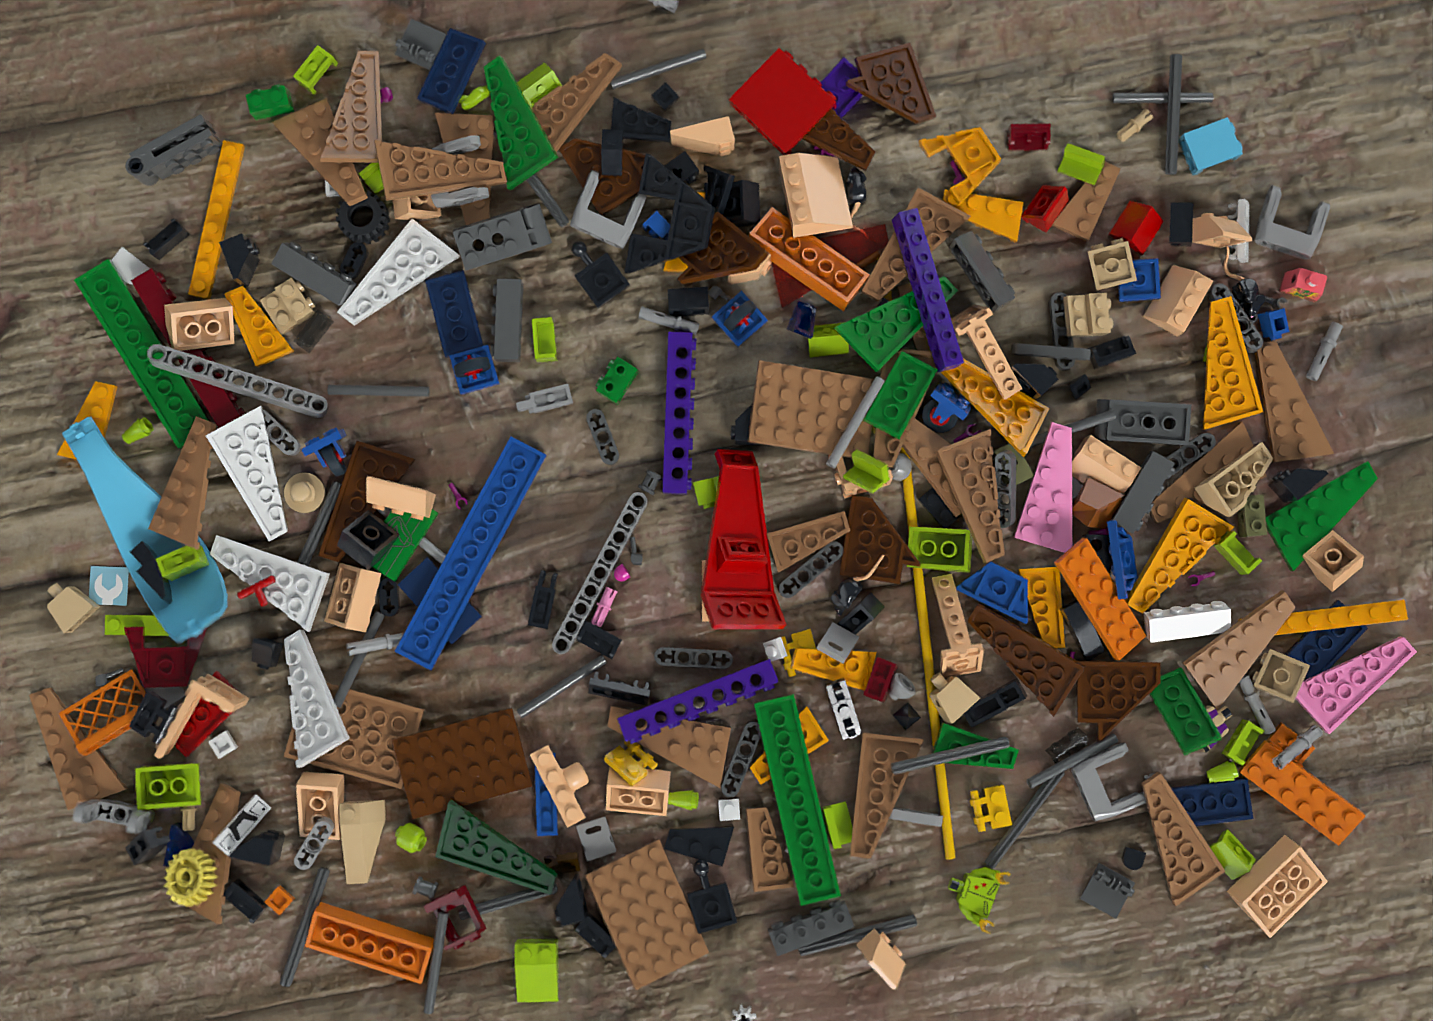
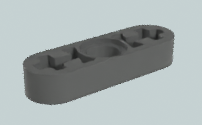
M593 409L587 414V423L602 461L607 465H614L620 457L603 412ZM596 413L597 416L601 415L599 419L600 425L603 426L605 424L606 427L599 428L594 432L593 428H597V426L590 419ZM600 432L608 433L609 439L607 442L601 443L598 441L597 436ZM612 443L613 446H609L611 453H616L613 457L614 460L605 459L607 451L605 448L601 450L600 447H605Z

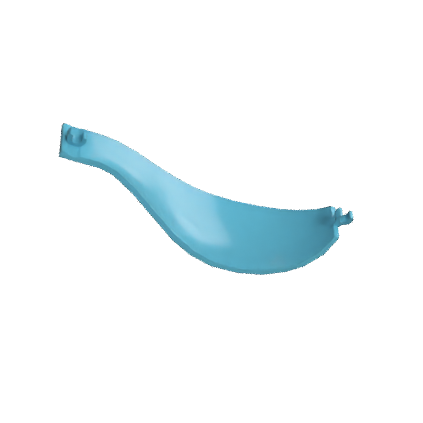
M87 417L79 423L75 422L62 433L63 437L86 476L115 544L137 588L158 622L173 640L180 643L192 636H197L203 632V629L220 618L227 608V591L224 579L214 558L210 555L208 548L198 535L197 542L203 547L209 565L176 580H169L172 602L168 604L162 600L136 572L142 565L130 551L143 541L151 547L159 558L186 545L148 529L161 496L111 449L92 417Z

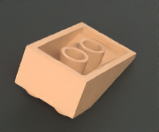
M729 116L670 130L671 145L712 155L720 154V156L728 155L731 151H734L735 138Z
M303 772L296 784L300 837H307L319 818L328 817L334 822V829L328 839L340 840L339 804L344 802V775ZM323 825L321 827L319 834L322 835L324 830L327 828L326 825Z

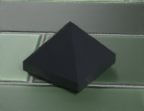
M1086 374L1072 380L1069 386L1076 400L1092 388Z
M908 702L893 714L905 731L921 718Z

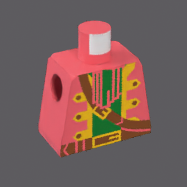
M1304 268L1294 269L1284 273L1279 292L1317 302L1323 294L1327 276Z

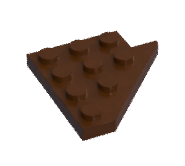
M911 43L855 58L854 61L860 77L847 80L845 83L847 87L915 124L936 118V113Z
M574 138L561 146L559 151L582 188H584L591 170L599 173V182L591 198V203L599 215L607 214L639 193L645 154L623 149L622 176L602 175V144Z
M717 212L713 216L708 248L679 257L688 268L677 280L681 284H687L753 271L770 254Z
M852 495L848 518L850 532L846 533L840 575L854 578L865 576L873 569L880 557L884 555L873 574L867 580L901 584L903 565L921 567V563L872 498Z
M1078 661L1085 665V668L1077 680V722L1097 723V740H1102L1161 683L1160 662Z

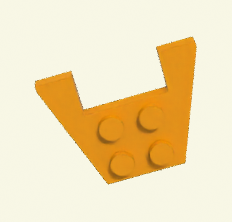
M981 127L958 131L952 135H939L936 138L919 140V145L928 158L946 148L966 178L952 186L949 190L958 205H961L1001 162V157Z

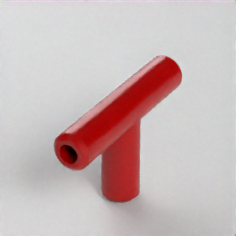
M270 575L237 592V596L239 599H243L255 593L260 606L264 607L268 605V601L262 589L275 583L276 578L274 575Z

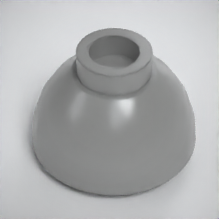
M899 453L893 468H887L888 470L891 469L893 480L901 481L909 476L912 466L908 456Z
M895 673L890 682L888 694L894 700L898 698L908 699L915 695V687L905 675Z

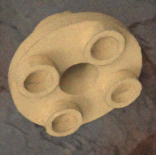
M299 473L291 477L286 483L284 497L291 509L300 513H310L318 509L325 501V487L317 476L310 473Z

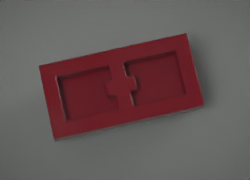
M1051 123L1010 124L1007 129L1008 151H1047L1048 144L1051 143Z
M877 657L863 695L884 703L890 689V682L896 673L898 665Z

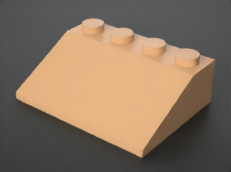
M804 153L779 156V171L793 238L853 228L838 157Z
M1284 835L1252 866L1251 871L1244 874L1227 893L1257 926L1271 938L1328 881L1301 846Z

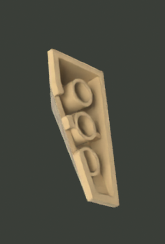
M1260 442L1195 487V490L1205 505L1227 517H1231L1245 506L1248 496L1255 490L1256 483L1266 472L1273 457L1263 442Z
M385 799L345 801L339 804L340 830L347 884L368 883L382 829L386 821Z

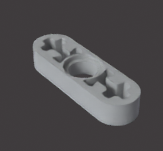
M263 410V415H266L264 419L270 423L269 426L266 425L268 439L284 454L289 456L297 455L301 449L300 442L268 411ZM275 427L281 429V436L278 438H273L271 435V431ZM286 439L289 443L294 442L293 447L295 449L287 451L288 446L281 441Z
M894 807L889 819L942 826L943 816L935 813Z
M321 817L316 821L294 858V864L297 868L306 870L312 866L334 829V822L330 818ZM323 825H326L327 828L324 830L322 835L319 834L321 827ZM309 840H317L320 846H310ZM306 852L310 853L307 860L303 862L302 858Z

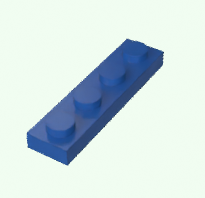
M535 766L537 836L558 835L557 807Z

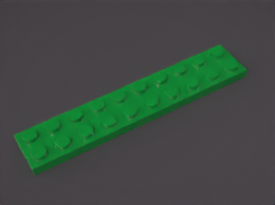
M107 259L74 279L175 445L178 449H182L196 416L210 421L182 375L157 368L150 363L147 354L148 349L152 345H163L116 267L110 259ZM155 353L153 358L159 360L164 354Z
M791 694L754 703L800 905L840 897L841 894L795 696Z

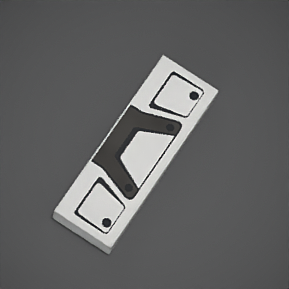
M255 794L212 843L229 856V853L235 850L271 807Z

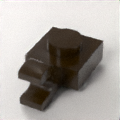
M577 852L558 854L557 858L552 855L544 857L545 864L551 863L546 866L553 871L560 870V874L581 871Z

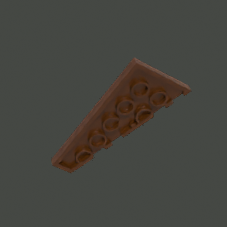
M833 109L802 138V140L864 171H867L876 153Z
M356 441L318 556L340 562L346 554L337 546L342 531L369 510L374 515L378 509L372 508L373 504L366 502L367 476L398 484L415 459Z
M978 603L967 622L991 645L993 651L1000 655L1011 671L1036 695L1038 701L1043 703L1054 717L1083 672L1085 665Z

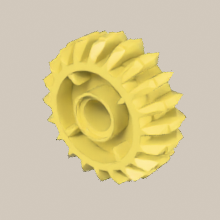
M182 850L179 854L173 855V860L168 861L170 867L164 869L167 872V876L163 878L167 880L164 887L168 888L166 894L172 895L171 900L177 901L179 905L192 906L207 900V895L213 893L211 887L217 886L214 883V879L218 876L214 875V871L217 868L212 867L214 860L209 859V854L204 853L202 850Z

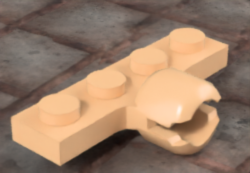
M548 745L531 753L530 756L567 828L583 820L585 816L574 796V792L589 782L583 766L575 762L566 768H560Z

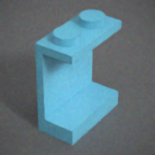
M1228 117L1184 133L1179 138V144L1192 176L1229 159L1236 160L1243 154L1242 145L1234 134L1235 127Z

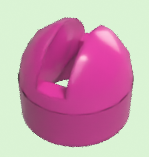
M623 564L615 568L614 577L616 580L625 581L631 577Z

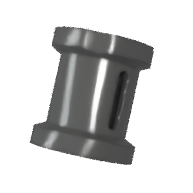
M647 469V475L642 484L638 485V488L654 496V490L663 477ZM653 478V481L651 482L650 486L648 487V484H649L650 480Z
M419 876L415 883L413 894L416 895L418 893L427 896L432 901L439 883L425 881L423 877Z

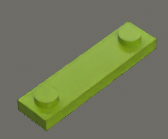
M105 615L104 635H126L124 627H145V636H169L154 615Z

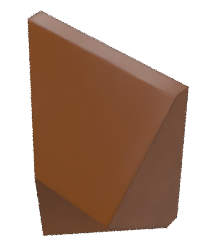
M1088 476L1072 504V515L1087 527L1106 529L1107 521L1111 520L1125 494Z

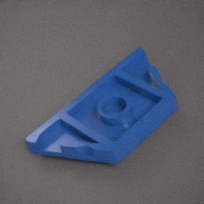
M1116 520L1107 521L1110 539L1109 554L1113 560L1112 574L1116 580L1118 600L1127 599V591L1132 590L1134 582L1138 578L1132 537L1126 533L1123 527L1117 528Z
M990 561L957 585L956 590L1027 624V578Z

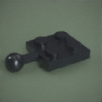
M576 241L572 244V254L580 257L587 266L574 275V277L598 309L630 287L629 282L607 252L593 262L587 254V246L584 242Z
M704 860L696 861L693 865V871L700 877L702 889L688 892L687 896L698 934L738 923L727 882L710 886L707 876L709 872L708 863Z

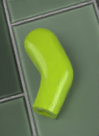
M487 85L474 89L469 96H461L459 103L462 109L469 110L491 96Z

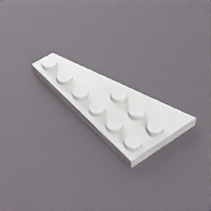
M411 219L337 313L355 326L460 256L419 223Z
M259 406L209 433L206 437L268 541H271L286 533L288 528L262 406Z
M216 535L210 555L250 586L270 575H274L276 582L262 589L266 599L286 613L289 618L300 624L303 629L310 632L330 574Z
M298 630L284 639L286 664L289 665L290 672L288 685H291L292 692L290 696L292 726L296 732L294 746L298 752L296 766L297 768H302L348 740L349 736L304 630Z

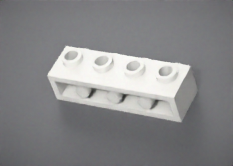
M1213 601L1211 604L1205 605L1192 604L1190 607L1174 606L1167 610L1152 609L1150 612H1144L1145 634L1150 642L1223 633L1231 627V609L1221 601Z

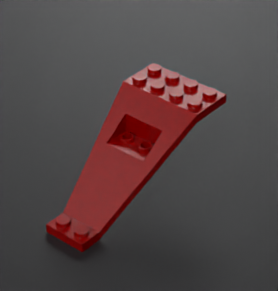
M717 449L714 455L720 472L701 589V598L711 628L784 629L787 624L774 592L758 464L753 451Z

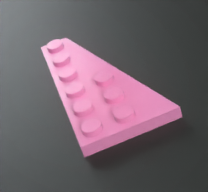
M1051 422L1013 537L1064 553L1072 547V428Z
M1397 637L1304 680L1296 700L1323 731L1330 734L1417 651L1404 637Z

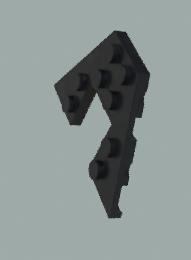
M646 153L639 194L675 200L668 240L631 234L625 274H631L708 248L715 211L713 205L651 154Z

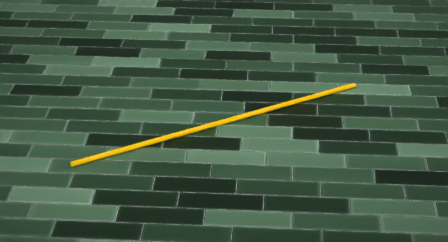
M891 291L883 298L892 301ZM902 447L900 453L907 455L910 459L909 455ZM912 470L909 476L902 480L908 534L909 527H918ZM912 568L931 737L934 748L941 725L939 712L930 698V693L936 687L930 680L935 673L923 569ZM945 763L935 765L940 815L943 816L942 834L945 859H955Z

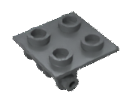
M411 19L402 39L396 41L395 46L398 48L395 55L430 70L447 34Z
M1098 863L1080 899L1116 919L1127 897L1133 896L1135 882Z

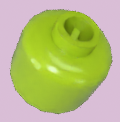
M411 822L406 823L404 826H399L395 833L397 846L410 853L419 852L427 841L425 830Z

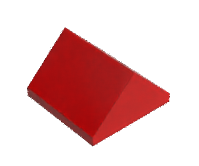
M1042 185L1021 215V219L1047 233L1069 201L1067 188L1065 186Z
M1129 201L1108 235L1116 240L1123 238L1124 242L1128 241L1129 248L1143 255L1164 221L1152 206Z

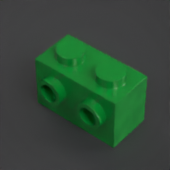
M277 84L271 86L270 89H255L251 93L245 94L249 113L255 120L295 112L291 92L285 85Z
M617 356L615 360L612 359L606 368L608 370L605 377L601 376L595 386L597 387L596 392L618 406L639 371Z

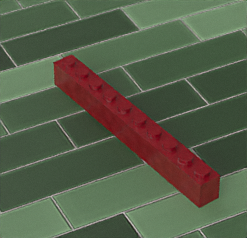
M150 268L130 281L170 348H172L165 322L164 305L176 304L175 299L177 297L172 289H168L165 285L167 280L160 271L157 272ZM207 347L181 351L215 362L205 352ZM178 359L179 363L182 365L184 361L182 359ZM200 365L195 366L193 371L202 372L204 367ZM216 372L213 377L221 379L223 374ZM189 378L218 428L246 414L242 407H238L236 403L238 399L234 392Z

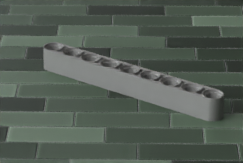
M152 345L148 349L147 354L150 363L157 368L311 417L322 418L327 413V400L322 396L163 345ZM155 353L164 354L159 360L153 358ZM176 359L184 361L181 366L173 365ZM198 365L204 367V370L199 373L194 372L193 369ZM216 372L224 373L221 379L213 377ZM241 378L244 380V383L242 385H235L233 381ZM255 385H263L264 389L256 392L253 389ZM276 391H282L284 396L276 398L273 394ZM301 397L304 399V402L302 404H295L293 399ZM320 403L324 408L316 411L313 409V405Z
M635 492L628 499L553 640L552 648L556 653L565 654L569 652L647 507L648 500L643 493ZM637 496L644 499V504L641 507L633 505V499ZM627 514L634 516L635 520L631 525H626L623 521L624 516ZM617 532H623L625 535V539L621 543H617L614 540V535ZM610 549L614 550L615 558L612 561H607L604 556L605 552ZM599 567L604 568L606 571V575L602 579H598L595 576V571ZM589 585H593L596 588V594L592 597L587 596L585 592ZM579 603H584L587 607L583 615L578 614L576 611V606ZM569 621H574L577 624V629L573 633L569 632L566 628ZM560 639H564L567 642V648L563 651L557 647V642Z

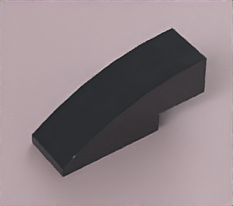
M141 541L130 551L142 565L136 572L162 600L170 604L172 602L169 580L162 577L156 561L158 556L150 546Z
M1076 599L1060 608L1059 610L1068 624L1067 628L1084 659L1090 661L1104 653L1097 631L1078 600Z
M1018 678L981 697L964 713V716L972 728L1026 699L1027 694Z

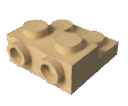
M1123 238L1111 241L1112 245L1104 247L1103 243L1091 246L1092 250L1088 251L1096 290L1137 281L1128 241L1124 242Z
M292 277L275 287L274 292L260 300L282 335L316 315L313 309L316 307L310 297L306 298L303 293L305 290L304 286L300 281H296Z
M1089 293L1087 295L1063 297L1067 337L1102 336L1111 333L1113 320L1109 318L1108 310L1111 308V300L1107 298V293Z
M1272 649L1268 653L1264 652L1260 664H1263L1260 672H1255L1252 679L1254 687L1294 703L1310 665Z

